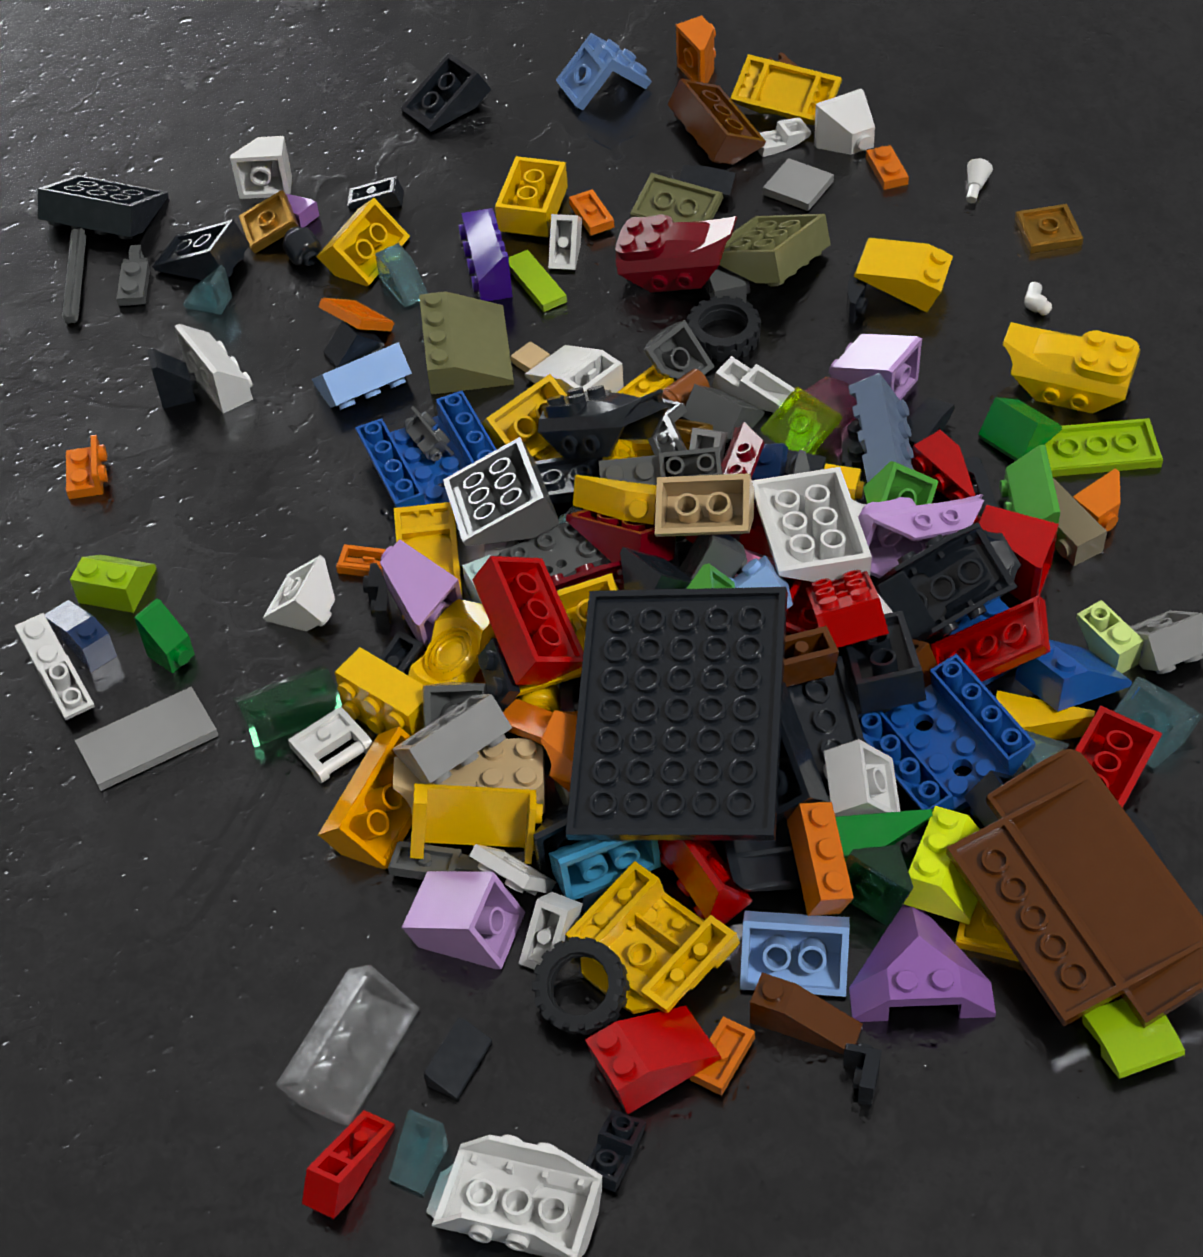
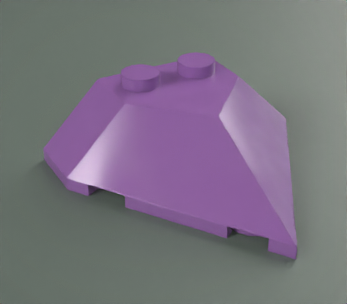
M904 904L849 987L851 1014L859 1022L888 1021L889 1007L958 1005L959 1018L995 1017L996 1015L991 981L924 910Z

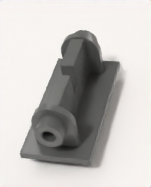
M412 406L411 409L416 415L405 420L404 429L413 441L418 444L417 446L425 454L426 458L438 461L445 450L453 455L454 452L447 445L451 440L440 428L437 430L433 428L437 424L426 411L421 414Z

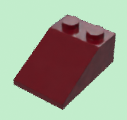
M586 509L566 515V521L611 562L621 561L620 552L623 547L662 557L668 561L674 559L676 536L656 537L655 523L652 525L623 521Z

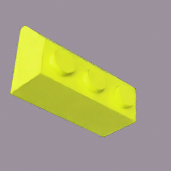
M935 806L932 812L933 816L928 822L907 874L902 904L970 924L978 900L947 856L946 849L948 846L979 831L980 828L966 814Z

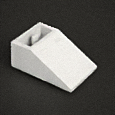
M564 345L525 373V377L535 384L551 374L565 393L573 388L583 387L584 391H587L591 387L601 385L604 386L605 390L617 393L624 387L622 363L605 351L592 348Z

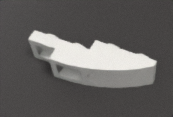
M44 613L15 625V629L36 671L64 719L68 720L95 707Z

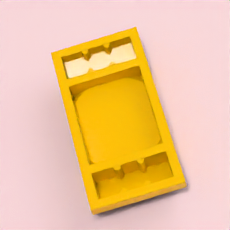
M748 54L730 99L742 107L761 114H776L788 119L800 117L805 124L815 125L816 103L836 97L842 78Z
M450 502L394 508L396 543L399 539L455 576L459 580L463 599L456 520Z
M461 599L453 602L434 622L431 642L425 654L411 665L408 676L423 685L445 682L472 683L480 669L478 655L492 638H496L483 605Z

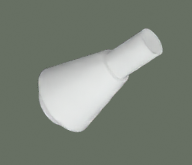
M972 159L967 164L969 190L966 201L969 203L977 201L979 190H981L993 171L992 165L985 159Z

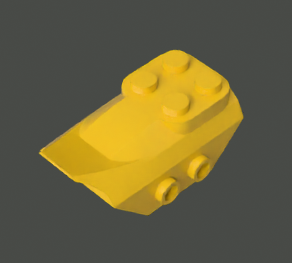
M1011 322L1003 341V346L1008 351L1013 364L1011 375L1035 401L1091 414L1125 400L1140 355L1139 345L1135 340L1098 330L1089 331L1083 336H1077Z

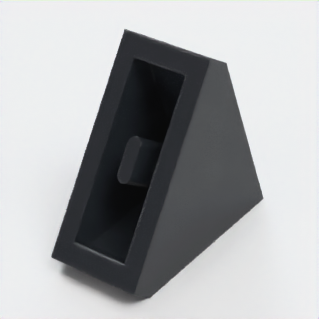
M342 321L323 353L326 359L335 368H338L384 348L385 345L372 330L357 329Z

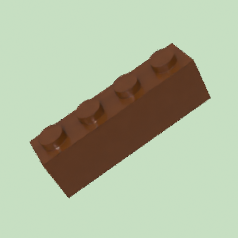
M680 78L667 105L674 112V116L684 124L686 131L693 135L697 140V144L709 155L708 158L716 164H735L765 145L766 140L719 85Z

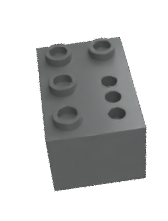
M568 522L554 527L548 533L527 539L499 552V556L542 558L550 576L563 573L564 577L576 574L575 568L588 563H593L594 567L610 563V560Z

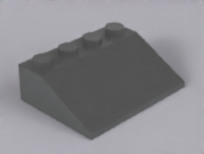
M521 437L443 479L460 536L465 546L532 539L540 534L548 533L553 527L560 524L538 466Z

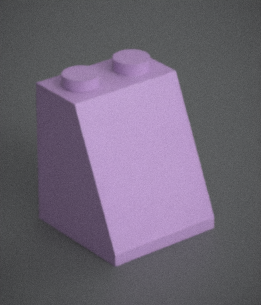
M861 334L853 343H849L844 354L839 359H835L829 369L831 388L851 396L849 385L880 373L901 400L918 381L922 338L917 336Z
M399 539L394 546H389L384 551L380 564L389 592L415 638L427 648L431 642L434 622L457 599L463 600L459 580Z
M427 871L402 925V929L419 948L493 969H502L525 911L494 872Z

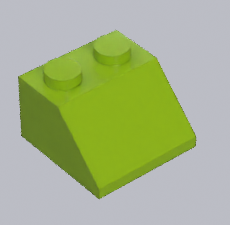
M106 555L82 557L70 578V582L78 603L134 613L156 570V565Z

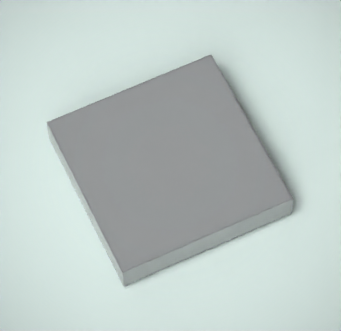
M788 158L764 185L763 195L809 211L834 182V174Z

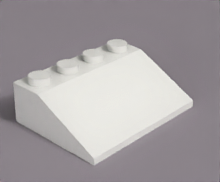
M840 467L752 480L754 499L778 576L810 582L825 578L831 581L843 578L844 573L852 570L867 571L870 576L872 556Z

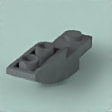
M719 447L662 452L659 455L598 461L600 478L657 485V477L722 475Z

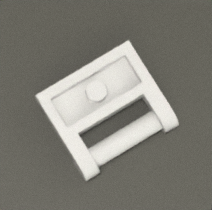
M341 706L288 739L290 748L312 771L319 783L329 779V774L361 753L367 754L373 744L371 738ZM352 738L356 741L323 764L319 761Z

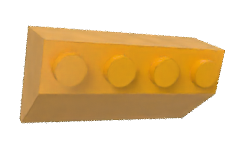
M400 726L377 735L318 834L319 837L341 855L383 870L388 868L397 842L404 840L412 826L410 805L401 794L393 789L394 757H398L394 753L393 748L411 737Z

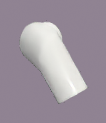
M1032 282L1029 284L1025 296V306L1035 313L1039 312L1042 316L1047 315L1052 309V304L1047 301L1045 296L1041 295L1042 285Z

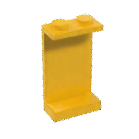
M414 783L410 858L424 859L425 843L478 844L483 846L524 848L525 864H531L532 853L535 851L533 834L536 832L535 824H542L543 804L537 803L536 790Z

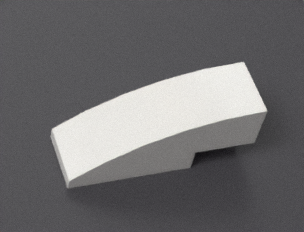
M732 356L715 373L712 385L713 388L719 389L761 410L780 414H787L803 395V393L758 364L751 369Z

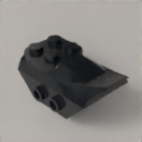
M603 385L591 387L587 391H584L583 387L573 388L566 391L567 396L558 395L547 399V404L542 406L543 412L539 418L538 433L565 459L609 457L618 439L654 437L669 406L662 399V389L643 397H636L623 393H611V390H605Z
M977 522L945 538L940 534L925 543L926 549L918 554H915L913 550L897 560L899 565L892 568L873 583L877 593L883 599L876 586L904 570L937 625L915 639L924 642L939 632L942 636H946L959 628L958 621L967 616L970 620L979 617L987 612L986 605L1017 588L1014 580L1021 564L1002 533L983 530Z

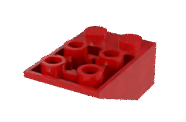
M852 570L844 573L843 578L832 581L828 578L820 579L813 582L811 587L806 588L817 627L827 626L837 648L889 634L879 595L867 571Z

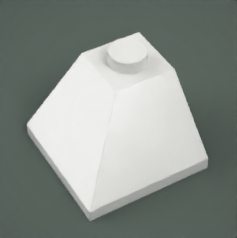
M862 89L816 103L814 146L816 148L852 155L874 147L875 125Z
M321 555L287 574L263 619L267 622L303 631H308L316 626L321 627L329 620L332 614L330 609L335 602V597L326 562Z

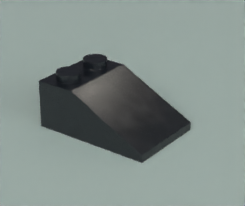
M448 52L400 109L432 132L475 109L492 89L478 72Z
M229 220L176 235L152 267L155 271L203 281L224 280L232 275V269L244 258V253L250 246V243L235 221Z
M902 610L884 614L889 634L844 646L862 714L926 700L923 671Z

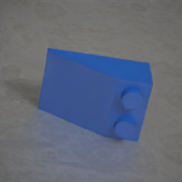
M1049 640L1050 652L1017 666L1015 679L1057 712L1131 687L1132 684L1129 678L1089 649Z

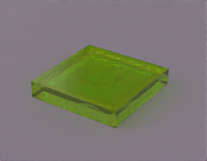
M797 386L760 430L762 434L774 442L784 443L789 450H803L806 453L813 454L843 418L840 413Z

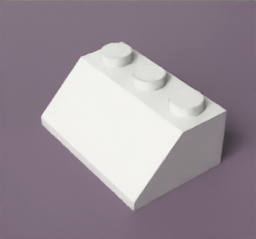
M182 324L174 326L183 360L186 362L189 372L195 373L197 382L223 414L253 400L250 390L253 387L251 378L247 372L242 373L240 371L239 365L233 356L229 357L227 355V351L221 341H216L209 332Z

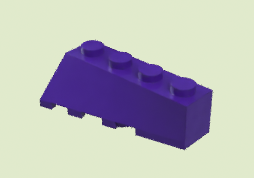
M493 208L461 213L463 224L458 225L460 239L466 240L462 242L465 258L470 257L466 259L469 275L474 274V276H471L473 292H478L480 300L484 301L513 297L509 258L507 252H505V245L501 238L500 229H498Z

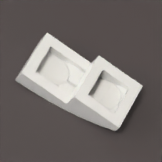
M800 117L777 121L776 130L760 133L766 140V143L758 149V152L762 157L780 153L807 139L811 135V131Z

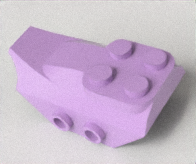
M983 494L923 505H916L913 499L904 497L882 502H871L865 505L858 519L872 556L870 575L880 578L899 565L897 560L913 550L915 554H918L926 549L925 543L940 534L942 536L949 535L973 525L984 502L982 499Z

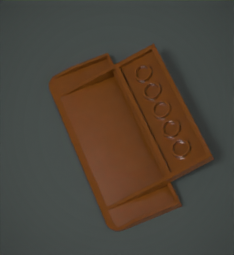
M1072 749L1062 750L1035 764L986 795L985 802L998 821L947 847V856L1063 1026L1121 995L1145 1028L1203 992V916L1080 752Z

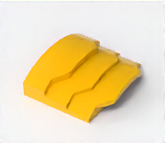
M636 861L626 869L565 934L568 939L571 937L595 939L605 944L619 956L622 964L626 967L628 973L626 976L630 985L629 991L626 994L628 1000L624 1009L632 1014L656 1008L669 1013L689 989L693 990L713 967L718 968L740 944L737 933L715 917L710 915L704 921L665 893L660 878ZM581 957L582 975L606 995L609 986L608 975L604 967L595 959Z

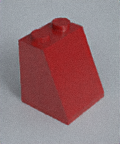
M986 505L982 516L977 515L973 524L978 522L983 530L1002 533L1021 564L1014 580L1017 588L1009 593L1022 602L1038 595L1040 596L1052 565L1059 524Z

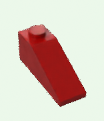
M363 1110L307 1168L302 1204L334 1219L355 1196L392 1135L395 1124Z

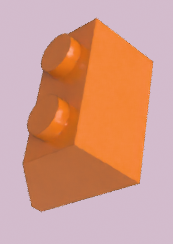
M702 15L676 24L677 67L689 80L708 83L714 71V58H716L714 38L716 37V31L714 26Z

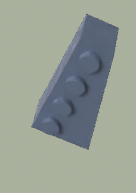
M880 373L849 385L850 395L854 396L857 400V405L852 408L854 417L858 419L862 429L857 434L862 449L865 452L862 455L867 483L890 461L913 469L911 459L914 457V454L909 444V437L912 434L907 423L909 409L906 402L897 397Z

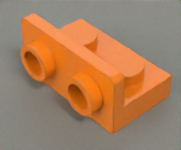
M97 435L90 436L91 447L66 450V493L69 499L104 494L103 482H108V476L103 462L107 461V452L105 445L99 444Z

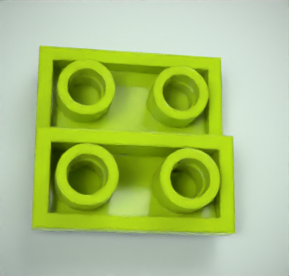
M1124 999L1100 1006L1082 1016L1084 1026L1101 1046V1057L1119 1079L1185 1055V1049L1166 1015L1144 1028Z

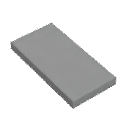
M189 687L75 740V743L100 791L217 737L218 732L192 687Z

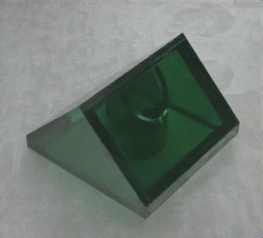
M899 845L853 849L846 860L854 897L850 903L889 927L914 888Z

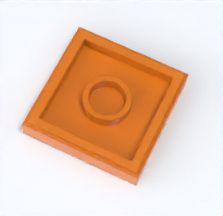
M321 298L318 306L357 329L392 331L394 326L393 320L356 300Z

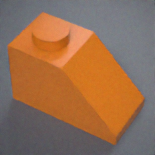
M1116 468L1073 496L1106 531L1114 528L1119 519L1120 471Z

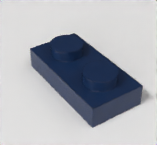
M784 443L764 444L752 475V480L785 475L788 447Z

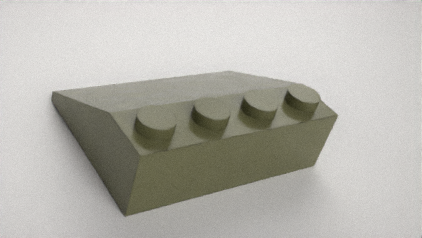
M826 215L755 216L732 233L731 238L726 243L720 266L755 283H767L768 286L781 285L786 278L796 274L799 268L808 265L811 259L821 255V252L831 245Z
M447 291L419 295L431 395L514 384L503 305Z

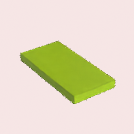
M1149 418L1062 426V430L1045 444L1053 477L1110 472L1115 468L1118 471L1162 467L1163 463Z

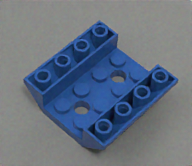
M462 390L436 399L438 416L433 417L437 423L433 428L435 430L440 428L451 440L447 445L454 452L451 455L445 450L438 461L428 460L421 449L417 448L418 444L413 441L404 428L389 432L382 418L355 427L356 433L396 508L450 502L445 487H440L438 484L444 483L443 479L497 450Z
M955 654L930 670L931 685L925 688V701L897 706L885 714L880 710L858 715L864 742L893 758L896 781L920 810L932 809L933 812L934 807L939 806L955 812H961L970 806L964 796L990 770L1013 776L1036 747L1035 741L963 660ZM922 721H928L933 724L932 728L927 731L916 729V725ZM960 766H967L972 771L967 776H957L954 770Z

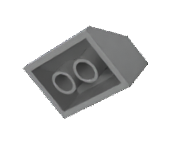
M492 694L472 695L394 747L393 751L421 783L431 784L433 782L437 785L448 779L452 775L450 770L461 764L463 767L479 757L477 752L485 746L492 748L506 739L504 733L512 729V726Z

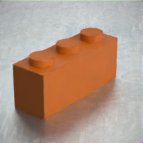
M832 802L799 803L787 819L807 915L840 914L854 897Z

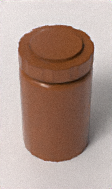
M692 369L665 387L662 398L684 403L686 406L694 384L710 387L706 376L701 371Z

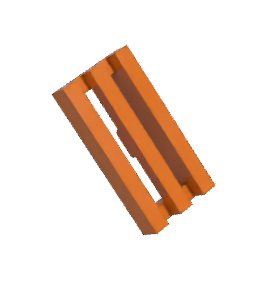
M344 544L336 565L337 573L364 577V575H369L371 563H377L382 571L380 561L378 560H381L382 554L386 549Z

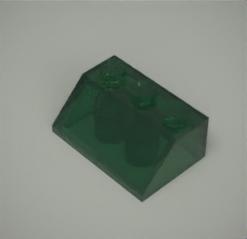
M322 665L233 698L254 748L307 728L338 707H342L339 691L328 668Z

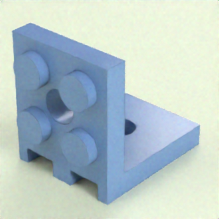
M590 33L556 79L574 105L581 110L585 109L613 71L644 89H647L652 82L645 74L647 69L635 61L636 56L626 48L622 51L612 40L608 39L606 42Z

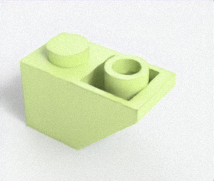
M1102 600L1077 613L1076 619L1091 652L1122 674L1139 664L1144 640Z

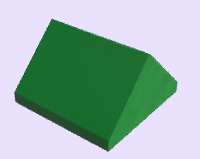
M995 397L978 436L984 442L1017 461L1037 446L1045 445L1062 430V426L1020 400Z

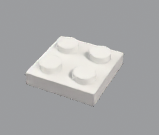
M475 844L469 855L479 862L477 867L483 872H494L506 878L504 884L520 893H523V891L532 895H536L537 892L550 893L556 881L501 849Z

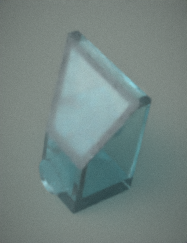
M1141 677L1136 678L1114 711L1162 733L1158 744L1147 762L1152 768L1158 767L1185 743L1203 717L1202 714L1177 696Z

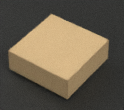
M530 341L511 355V363L528 372L549 357L550 354Z

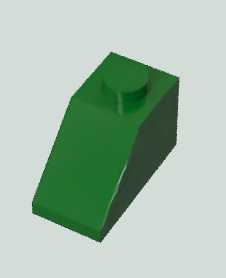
M158 598L134 617L147 656L172 674L188 663L190 658L195 655L189 635Z

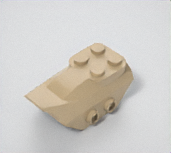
M526 738L505 739L492 748L485 746L477 752L479 757L463 767L461 764L450 770L452 775L448 779L437 784L536 790L537 803L543 804L544 814L545 748L543 745ZM394 757L393 789L408 802L411 807V814L413 815L414 783H430H421L399 757Z

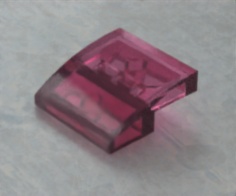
M826 376L793 397V405L795 409L817 413L818 424L842 429L856 419L852 407L857 405V400L849 393L848 386L850 384Z

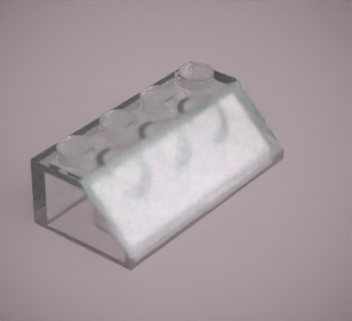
M371 965L348 969L276 1085L302 1107L344 1126H349L418 1012L419 1007Z

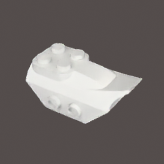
M487 1135L460 1144L454 1163L446 1170L440 1172L426 1212L434 1218L433 1227L468 1234L478 1242L489 1243L491 1240L502 1242L513 1250L525 1251L543 1257H582L588 1248L599 1212L602 1175L549 1143L542 1142L535 1145L523 1142L512 1135H503L502 1137Z

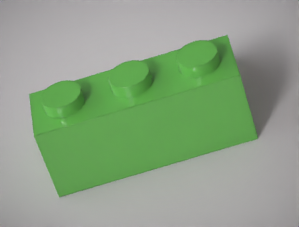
M1039 445L1006 467L1005 479L1000 480L999 484L1000 496L1006 499L1004 503L1005 510L1059 523L1060 507L1046 445Z

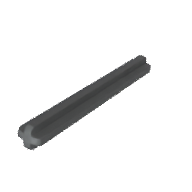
M82 228L78 230L73 229L70 236L62 317L66 324H75L79 316L86 245L85 230Z

